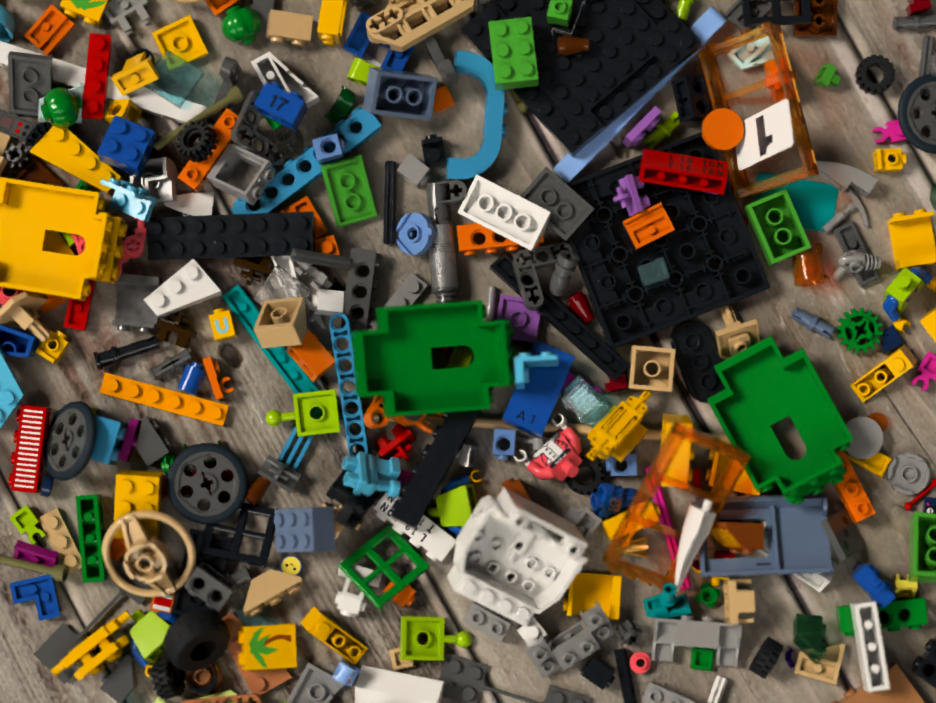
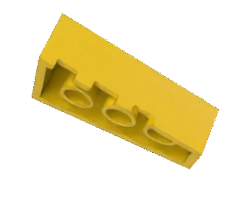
M52 126L29 151L34 156L109 196H112L115 189L101 184V179L109 180L112 177L124 180L109 165L101 162L98 155L68 128Z

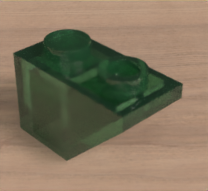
M796 614L793 620V642L814 664H819L822 657L826 655V644H823L826 624L823 623V616Z

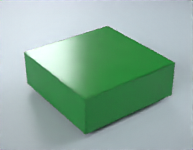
M692 647L690 669L712 671L714 649Z

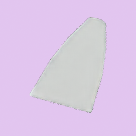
M214 192L176 195L177 201L164 203L165 206L188 215H212Z

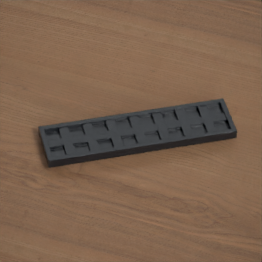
M314 212L151 217L146 222L148 260L290 256L294 248L315 251Z

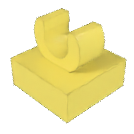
M896 574L893 586L894 591L892 592L896 598H915L918 585L917 582L908 581L909 574L906 580H901L900 575Z

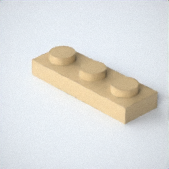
M56 508L38 517L53 550L59 553L58 560L60 564L69 567L68 575L81 569L80 550L60 509Z

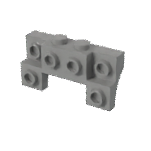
M598 601L595 602L596 605L586 612H579L583 620L546 642L541 636L539 637L540 640L528 648L527 646L524 647L543 679L561 667L565 671L568 668L574 667L584 658L592 656L600 649L599 643L614 635L616 631Z
M681 615L680 619L654 618L651 661L673 662L675 645L716 649L715 665L738 667L742 624L715 621V617L702 616V620H693L694 616Z

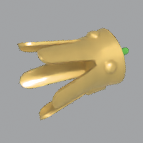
M648 536L635 540H623V547H617V549H623L624 556L627 557L633 555L649 559L648 552L642 551L649 548L648 545H644L648 543Z

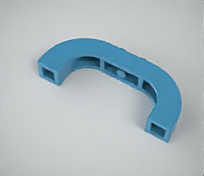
M456 51L454 59L456 74L467 75L477 79L485 91L483 136L479 151L470 158H447L445 180L462 181L471 179L476 174L483 173L495 161L501 147L502 137L506 135V125L503 124V116H507L508 103H504L505 90L496 91L493 64L476 53Z

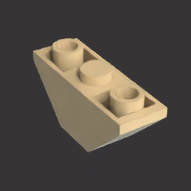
M270 569L252 579L243 608L245 617L250 615L254 617L263 611L262 608L267 605L274 606L282 600L281 597L297 593L302 586L301 577Z

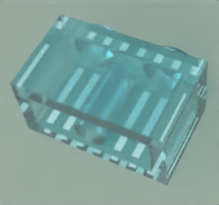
M580 376L576 377L561 391L562 405L568 411L572 410L575 412L578 420L584 425L587 423L593 428L610 412L609 402Z

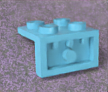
M112 177L109 180L101 179V184L115 189L109 207L142 221H149L157 199L149 195L151 191L141 187L136 188L132 183L125 180H118Z
M542 352L541 356H532V353H520L519 357H514L516 389H525V383H529L528 367L559 366L558 355H554V352Z

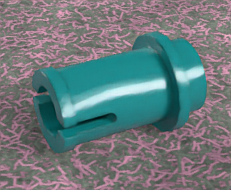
M664 584L663 591L659 595V602L664 607H671L676 603V586L674 584Z

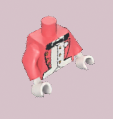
M560 413L558 414L562 417V421L557 423L552 418V423L563 431L559 430L530 458L532 461L528 460L524 450H519L524 456L523 459L519 460L514 456L518 465H526V469L540 480H553L555 478L558 481H563L567 476L575 477L579 472L578 466L582 463V459L579 456L581 453V440L571 426L568 427L566 425L567 419Z

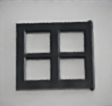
M742 0L744 26L747 28L752 26L811 24L810 0H801L802 15L781 16L780 1L792 0ZM771 1L772 16L752 17L751 2Z
M218 498L222 503L229 502L228 499ZM243 503L238 510L240 514L236 528L216 523L206 524L199 554L260 566L263 569L267 566L275 533L274 509ZM249 513L269 517L265 534L245 530ZM214 530L234 534L230 551L210 547ZM243 536L264 540L260 557L239 553Z

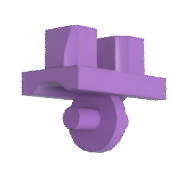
M632 174L618 180L620 187L616 188L618 196L613 197L614 203L620 202L622 209L627 208L629 217L642 212L643 209L651 205L647 195L639 197L637 190L644 187V182L638 181L639 176L633 177Z

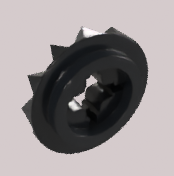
M47 121L34 127L26 137L25 147L31 150L53 125Z

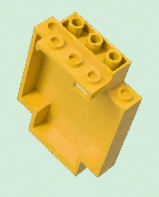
M0 177V287L86 301V296L89 297L91 292L89 280L115 284V279L119 278L120 267H118V261L123 256L124 246L121 244L123 237L127 234L126 221L122 218L112 217L107 213H101L105 210L106 199L99 192ZM51 230L80 235L86 242L85 250L76 256L43 251L46 231Z

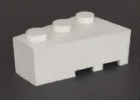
M268 52L251 61L263 85L265 82L269 84L276 82L283 86V90L291 94L293 91L303 96L307 108L320 102L319 96L297 78L272 53Z
M192 259L148 295L144 301L159 319H162L195 304H200L205 300L220 296L222 292L199 264Z

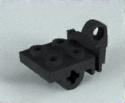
M343 470L329 488L326 496L332 500L335 499L343 505L335 520L353 532L368 509L376 501L381 491H375L370 496H366L362 492L360 496L353 494V487L344 486L343 482L344 475L349 470Z

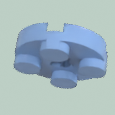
M423 213L405 214L400 219L396 232H399L397 244L406 254L423 255L429 250L433 239L437 236V230L433 227L431 219ZM417 230V237L414 239L415 234L413 231Z

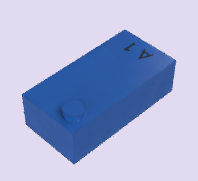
M535 340L530 351L532 356H541L542 352H554V355H558L559 366L528 367L529 383H525V389H516L515 387L503 415L502 423L541 439L575 356Z

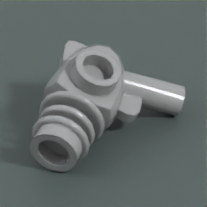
M857 250L845 252L838 258L840 266L832 274V277L835 280H839L845 272L857 273L862 269L864 271L880 269L881 257L868 255V253L864 254Z

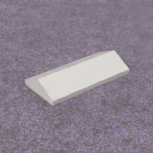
M477 174L457 212L533 251L544 234L551 215L550 211Z
M362 665L355 686V703H441L445 681Z

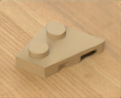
M845 644L798 652L793 674L836 685Z

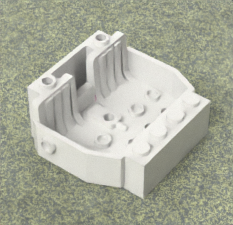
M503 487L497 498L487 495L480 500L456 538L454 566L448 573L447 578L453 591L526 627L534 613L540 614L561 599L576 574L581 572L583 564H586L589 560L584 551L588 544L574 523ZM517 543H522L521 546L516 547ZM491 565H496L495 568L489 569ZM509 574H514L513 577L507 578Z

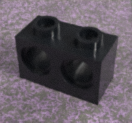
M704 75L683 76L671 81L680 123L701 121L707 114L712 112Z
M935 637L926 643L924 647L926 651L922 656L919 655L913 661V669L911 670L912 673L936 688ZM931 664L932 673L926 676L923 669L925 665Z

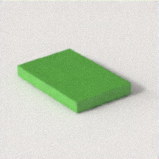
M361 154L320 165L337 228L378 216Z

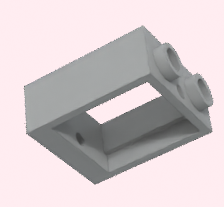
M229 143L207 175V178L215 188L254 206L256 201L262 196L268 183L274 178L276 169L269 160ZM241 160L260 169L246 191L226 183Z

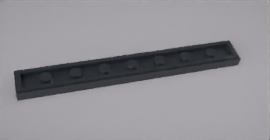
M504 252L489 269L521 297L512 266L513 259ZM530 276L522 278L525 285H532L534 283ZM540 284L544 301L541 308L536 311L616 382L630 368V365ZM534 290L530 291L531 298L529 301H533L536 304L538 299H534L532 294Z

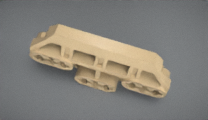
M389 0L386 9L367 20V37L373 43L388 44L391 50L404 52L473 12L476 0ZM425 17V19L427 20V22H425L424 24H422V23L424 22V21H423V18ZM398 32H400L401 35H402V36L399 37V38H397V37H398V34H397Z

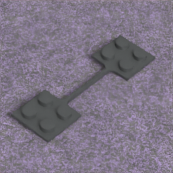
M147 558L142 559L143 561L147 560L148 563L150 562ZM124 560L115 568L118 574L130 584L140 588L154 589L149 584H144L143 581L135 578L134 580L131 579L125 572ZM120 587V592L80 634L74 633L63 623L34 655L49 670L52 669L71 650L84 641L85 633L122 595H129L138 605L146 597L131 594ZM69 667L56 677L65 684L76 672L73 667Z
M450 653L446 655L439 680L445 681L442 697L461 703H477L482 690H490L528 703H590L591 697L553 685L549 686L546 698L542 702L492 688L484 683L488 665Z

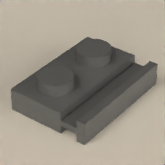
M737 0L724 14V17L746 36L756 28V26L747 28L744 26L742 0ZM771 1L751 2L752 17H766L772 11Z

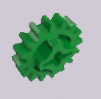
M853 308L851 309V315L846 311L843 313L845 319H838L841 326L835 327L836 330L840 331L836 338H842L843 341L839 345L846 344L847 352L853 348L854 354H858L860 349L864 354L867 353V347L873 350L875 349L873 343H880L877 336L883 335V332L878 331V328L883 325L882 323H876V320L879 318L878 316L871 317V310L864 313V308H860L858 312ZM853 317H862L859 322L850 321ZM869 323L872 326L873 332H871L869 329ZM861 326V332H863V334L857 336V330L855 328ZM845 329L849 332V339L846 336ZM861 339L868 341L864 345H856Z

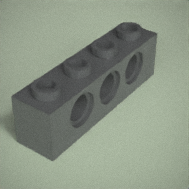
M351 248V265L348 269L343 312L350 318L352 332L366 331L372 329L370 323L373 320H369L370 311L374 312L375 299H372V292L377 290L378 278L374 276L375 269L380 268L381 257L377 256V251ZM360 267H368L370 269L369 275L360 277L358 275ZM360 287L367 290V295L364 298H357L355 296V291ZM357 308L364 310V316L359 320L354 319L352 316L353 311ZM343 317L341 322V328L345 327L346 321Z

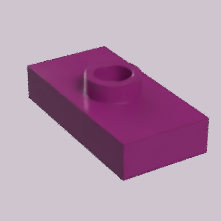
M130 418L118 460L130 462L133 449L137 446L138 432L142 421Z
M20 540L17 541L14 549V558L52 567L58 564V552Z

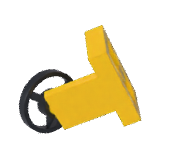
M139 49L126 60L122 71L112 75L111 79L122 96L159 79L160 74L155 68L154 54L148 49Z

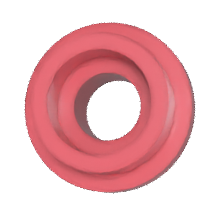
M636 652L630 657L629 664L634 672L645 673L651 666V659L644 652ZM638 659L644 660L643 666H637L636 662Z

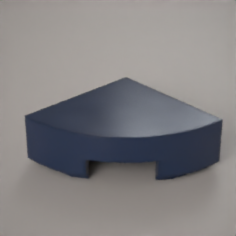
M894 325L888 327L883 334L881 342L883 354L903 344Z

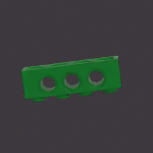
M101 494L75 496L83 583L109 580L101 551L105 536Z
M923 597L892 600L883 609L877 606L878 613L881 611L886 613V620L883 623H879L880 629L887 628L888 632L901 631L900 627L909 626L910 630L921 629L923 624H928L926 603ZM850 605L835 606L838 632L845 633V636H855ZM906 609L908 616L905 620L901 621L898 617L899 611Z

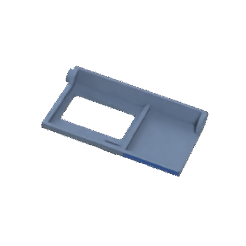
M813 493L804 496L805 501L796 506L793 503L788 505L783 494L696 498V502H692V504L700 507L703 506L705 499L713 501L710 511L717 513L714 522L765 521L769 555L767 557L710 559L706 538L699 549L701 577L833 573L830 541L821 524L827 518V494L819 493L814 496Z

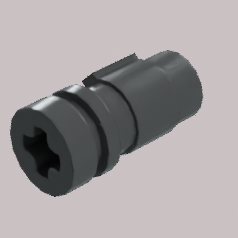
M567 250L559 252L555 262L556 268L553 271L548 291L555 296L564 295L570 282L571 274L575 272L579 262V257L575 253Z

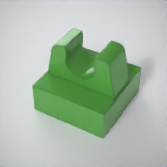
M830 63L821 66L813 84L819 88L828 85L834 87V85H839L842 78L835 74L836 66Z

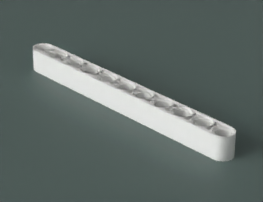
M0 41V66L8 68V54L10 51L43 55ZM53 58V83L69 88L76 87V84L80 82L85 84L86 68ZM108 75L106 100L131 99L144 112L182 124L208 108L146 87L138 88L122 96L111 79L112 76Z

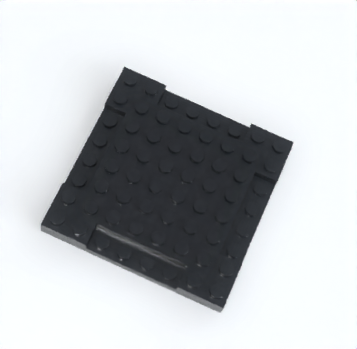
M497 0L495 3L491 2L461 28L463 36L482 57L493 64L488 21L531 17L538 71V86L515 88L512 91L571 157L583 149L701 48L700 40L661 0H596L585 3L572 36L588 38L589 51L568 56L558 55L557 38L562 37L563 34L553 32L552 35L551 30L555 28L572 33L582 1L573 0V10L568 28L547 23L546 15L550 0Z
M701 132L655 149L657 151L720 161L717 151L706 144ZM642 155L566 183L595 209L568 239V243L572 252L579 257L577 266L609 347L612 349L618 348L771 288L728 179L724 195H714L697 190L644 182V187L637 190L639 197L647 195L651 205L643 209V211L661 202L675 231L637 250L622 223L630 218L627 208L622 209L620 202L614 203L613 197L618 196L616 188L620 187L619 179L629 174H632L633 177L639 176Z

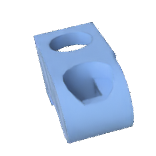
M342 658L332 678L346 686H352L361 668Z

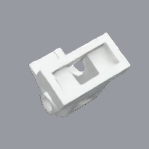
M355 564L351 566L362 579L374 571ZM339 568L337 575L347 579L343 591H338L335 603L338 604L337 609H340V614L355 617L360 611L364 612L367 599H364L365 594L362 591L359 596L347 592L352 581ZM382 573L369 582L368 585L378 588Z

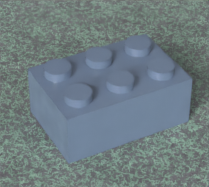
M369 67L363 110L371 114L431 121L438 78L428 74Z
M333 506L274 509L276 553L335 550Z

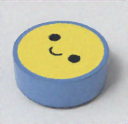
M293 555L285 557L280 564L281 572L297 576L302 570L301 560Z

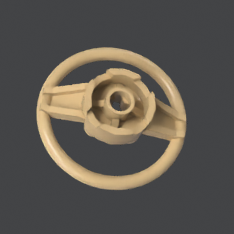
M138 510L127 513L109 527L103 538L101 551L104 567L110 578L119 587L131 594L146 598L164 597L172 594L186 584L195 569L196 548L192 536L183 524L163 512ZM140 519L162 521L173 527L183 538L187 547L188 560L183 574L175 582L167 570L170 562L167 548L156 536H148ZM121 527L127 548L123 562L125 572L131 579L134 580L135 578L143 581L144 584H149L154 589L140 588L130 584L114 568L110 556V547L114 535ZM147 558L150 562L148 563L147 560L143 561L142 559Z

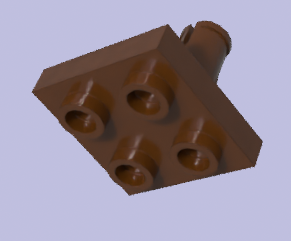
M794 0V15H802L801 0ZM810 0L812 23L793 25V37L836 38L837 0Z

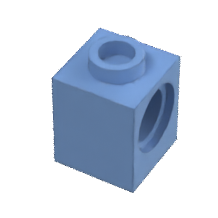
M337 133L312 140L318 163L343 158L342 151H346L343 138L339 139ZM333 143L336 146L335 150L332 153L325 152L324 147L326 144Z
M494 429L492 455H497L496 459L509 460V456H514L516 430ZM502 438L510 442V447L506 451L498 448V441Z
M629 454L624 459L627 467L622 472L616 469L615 463L617 459L613 456L605 460L606 472H610V476H637L636 454Z

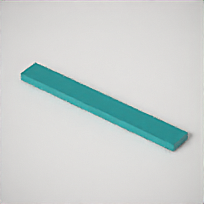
M239 284L222 296L295 394L320 391L286 352V346L275 348L261 347L253 330L260 311ZM314 407L311 410V416L314 419L322 417L323 411L320 407Z

